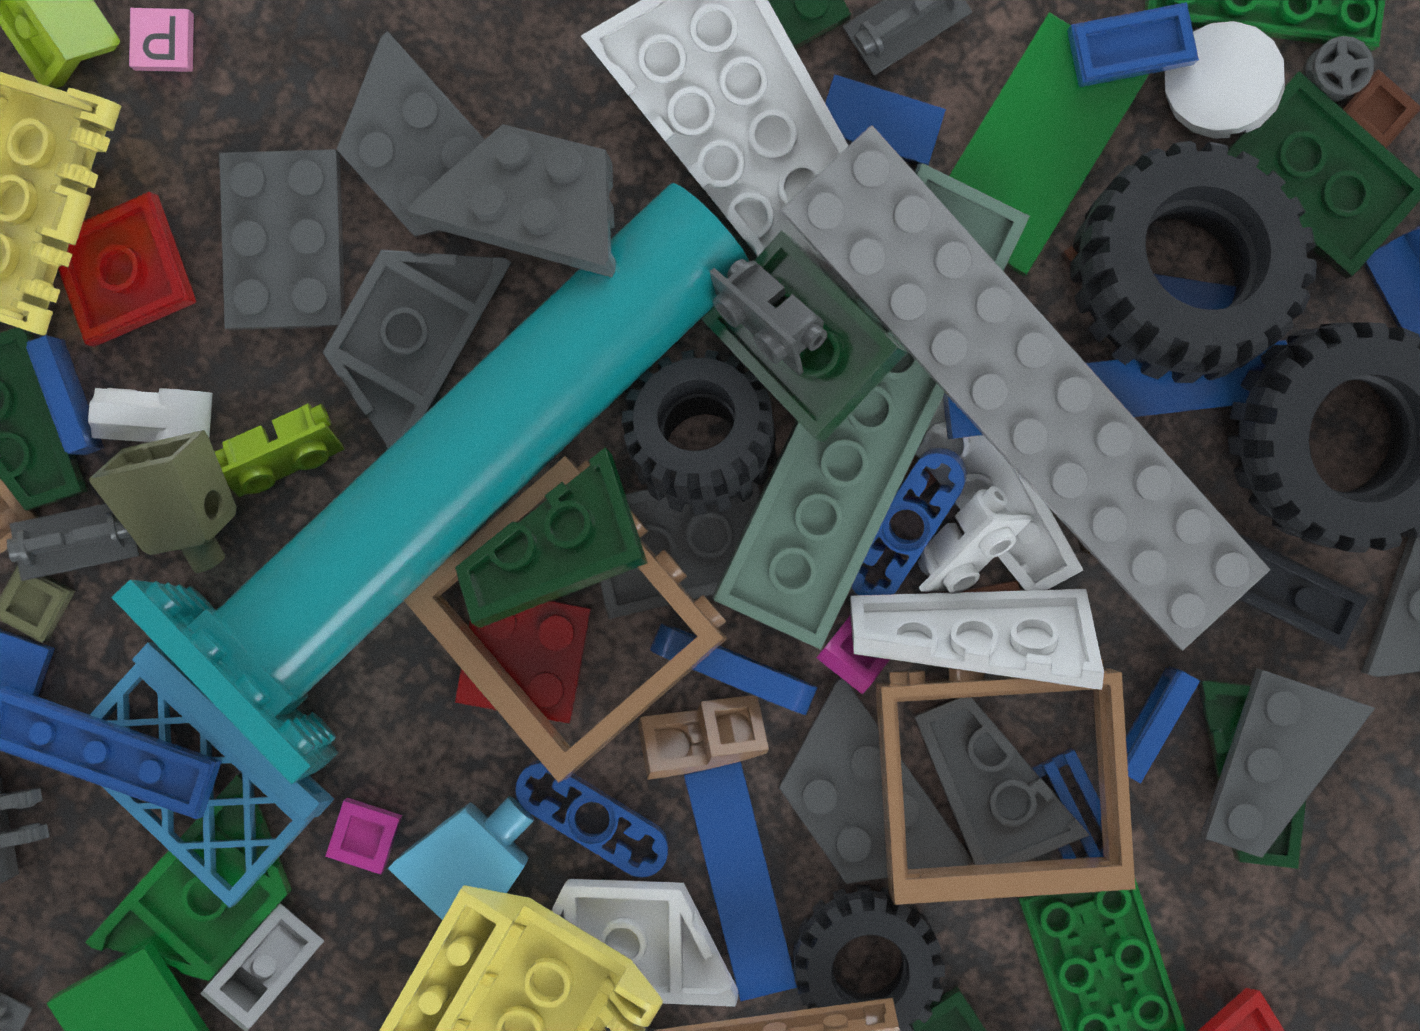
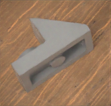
M279 904L206 986L201 995L240 1028L248 1031L316 952L324 940L283 905Z

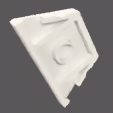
M568 879L552 908V912L631 959L660 995L663 1004L736 1006L738 988L684 883Z

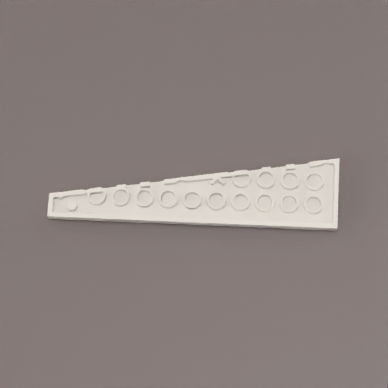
M641 0L581 35L665 142L687 167L688 171L755 252L757 257L782 230L791 236L853 299L855 298L856 294L779 211L846 149L848 144L768 0ZM942 397L915 454L920 457L930 449L947 448L962 458L966 466L967 478L964 488L955 502L960 510L979 490H988L994 486L1006 494L1008 504L1005 507L1010 515L1031 516L1032 520L1015 536L1016 543L1014 546L998 556L1024 590H1048L1083 571L1081 564L1047 504L984 435L948 439ZM941 463L937 469L927 467L940 484H946L950 487L954 485L948 478L951 470L948 465Z

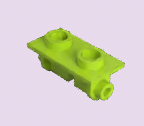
M307 403L294 411L272 420L278 439L269 442L266 430L261 425L234 438L223 441V448L215 451L228 487L239 497L245 494L260 493L272 487L276 480L298 470L316 468L324 464L329 456L345 450L343 444L328 428L332 424L323 404L312 408Z

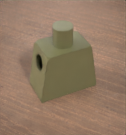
M205 430L122 448L89 478L94 489L143 552L153 555L181 549L195 573L207 571L218 565L225 558V553L215 536L236 515V504Z

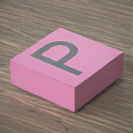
M130 8L129 67L135 71L193 72L194 14L189 9Z

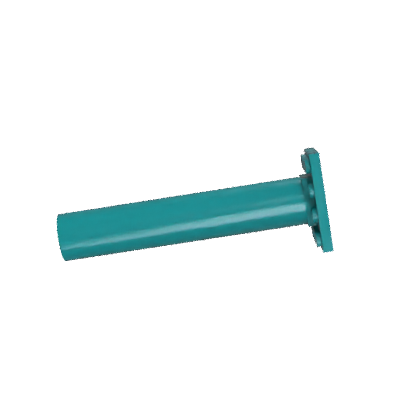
M675 183L669 184L611 239V253L616 260V270L613 277L583 269L576 271L217 610L192 586L186 589L180 584L175 586L168 582L160 584L157 581L146 582L130 579L111 597L291 785L323 769L339 753L331 744L336 735L330 727L315 713L312 712L307 716L297 709L309 697L306 693L714 306L713 299L716 297L710 275V271L713 268L727 279L728 271L736 261L744 259L746 262H750L741 246L717 217L683 187Z

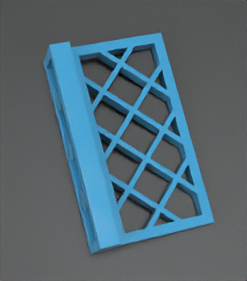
M147 642L132 659L136 664L90 715L107 720L117 709L118 720H110L109 722L129 729L130 726L159 725V739L171 743V724L190 723L200 733L201 754L212 757L213 745L224 755L213 758L221 760V764L232 763L242 772L243 797L214 799V791L212 789L203 816L204 841L184 842L174 832V811L149 802H142L140 799L106 787L103 788L231 908L242 899L311 820L322 814L334 798L310 775L291 785L155 642ZM142 680L157 692L158 718L130 719L129 694ZM170 706L182 717H170ZM254 785H256L266 796L255 797ZM275 803L292 819L290 824L277 838L256 839L255 804ZM243 805L245 839L215 840L214 806ZM151 809H161L162 820ZM256 846H269L257 859ZM245 847L246 873L233 887L216 872V848ZM193 849H204V860Z

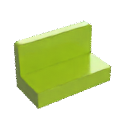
M0 0V26L39 84L55 89L64 86L80 61L114 51L120 43V39L94 0Z

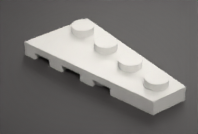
M1086 589L851 596L850 616L854 654L1102 690L1104 669Z

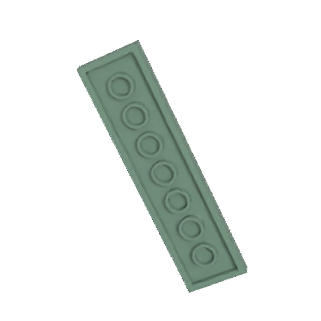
M923 163L918 164L915 170L916 175L1004 271L1030 216ZM855 296L854 300L906 351L866 305ZM908 352L824 442L813 438L796 420L713 593L712 598L714 601L821 650L945 393Z

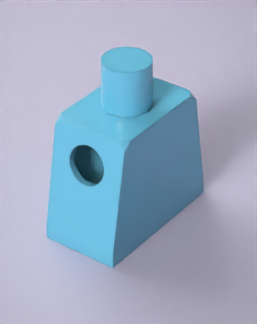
M508 796L489 817L470 802L402 852L388 869L443 920L463 885L502 893L509 891L529 859L526 853L514 841L534 821V818L511 796Z

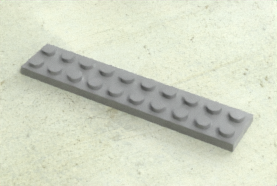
M873 125L860 134L779 210L1177 648L1183 651L1270 571L1268 566Z

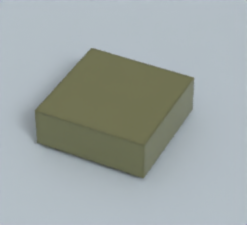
M17 565L0 597V621L41 643L48 642L76 590L49 576L21 581Z

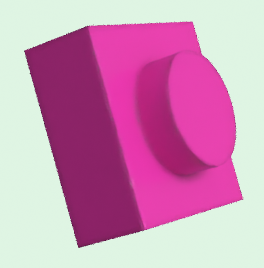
M851 616L847 618L816 657L862 695L890 660L854 654Z
M347 797L342 803L325 857L381 875L385 871L403 815Z

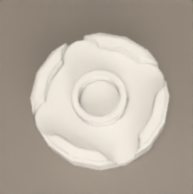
M1235 21L1210 23L1194 31L1199 60L1192 66L1165 71L1166 98L1169 101L1175 118L1193 133L1214 139L1230 138V134L1240 133L1244 130L1248 133L1259 128L1277 110L1285 90L1284 59L1274 40L1257 27Z

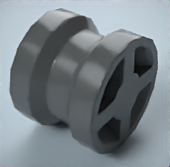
M1340 36L1329 40L1312 53L1303 66L1302 74L1332 101L1339 103L1356 94L1369 83L1373 75L1374 60L1371 51L1362 41L1354 37ZM1332 73L1335 77L1339 79V83L1337 84L1336 80L1332 79L1330 75L1326 74Z

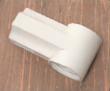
M95 388L94 396L89 404L88 415L91 436L98 439L153 442L205 430L209 437L213 393L159 388V393L141 392L131 389Z

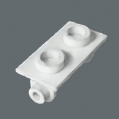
M992 486L988 490H979L955 515L965 534L962 535L956 523H947L921 553L918 565L922 572L929 576L919 586L921 592L948 591L949 593H959L973 586L980 578L979 572L994 557L1004 554L1016 543L1015 536L1032 520L1031 516L1010 515L1005 507L1008 504V498L1001 489Z

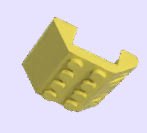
M0 72V322L45 336L53 311L48 310L50 301L56 303L60 293L59 289L54 288L53 282L58 267L61 265L69 266L72 254L68 253L67 249L69 244L76 245L91 200V196L87 195L86 192L88 188H95L99 176L93 173L91 168L96 153L107 151L110 139L105 137L106 131L114 130L121 105L70 87L65 92Z
M463 885L379 1031H607L605 1027L609 1028L610 1031H645L646 1028L644 1027H648L662 1006L663 1000L631 959L533 899Z

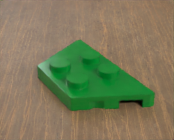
M242 772L235 776L216 799L243 797ZM255 804L256 839L272 838L260 806ZM243 805L214 806L215 840L245 839ZM203 817L196 819L180 837L184 842L204 841ZM256 846L257 859L269 846ZM245 847L216 848V872L232 887L246 873ZM193 849L204 860V849ZM168 850L85 943L92 949L103 951L108 948L127 954L151 941L166 965L177 968L182 974L209 981L291 892L292 888L278 857L235 906L229 908Z

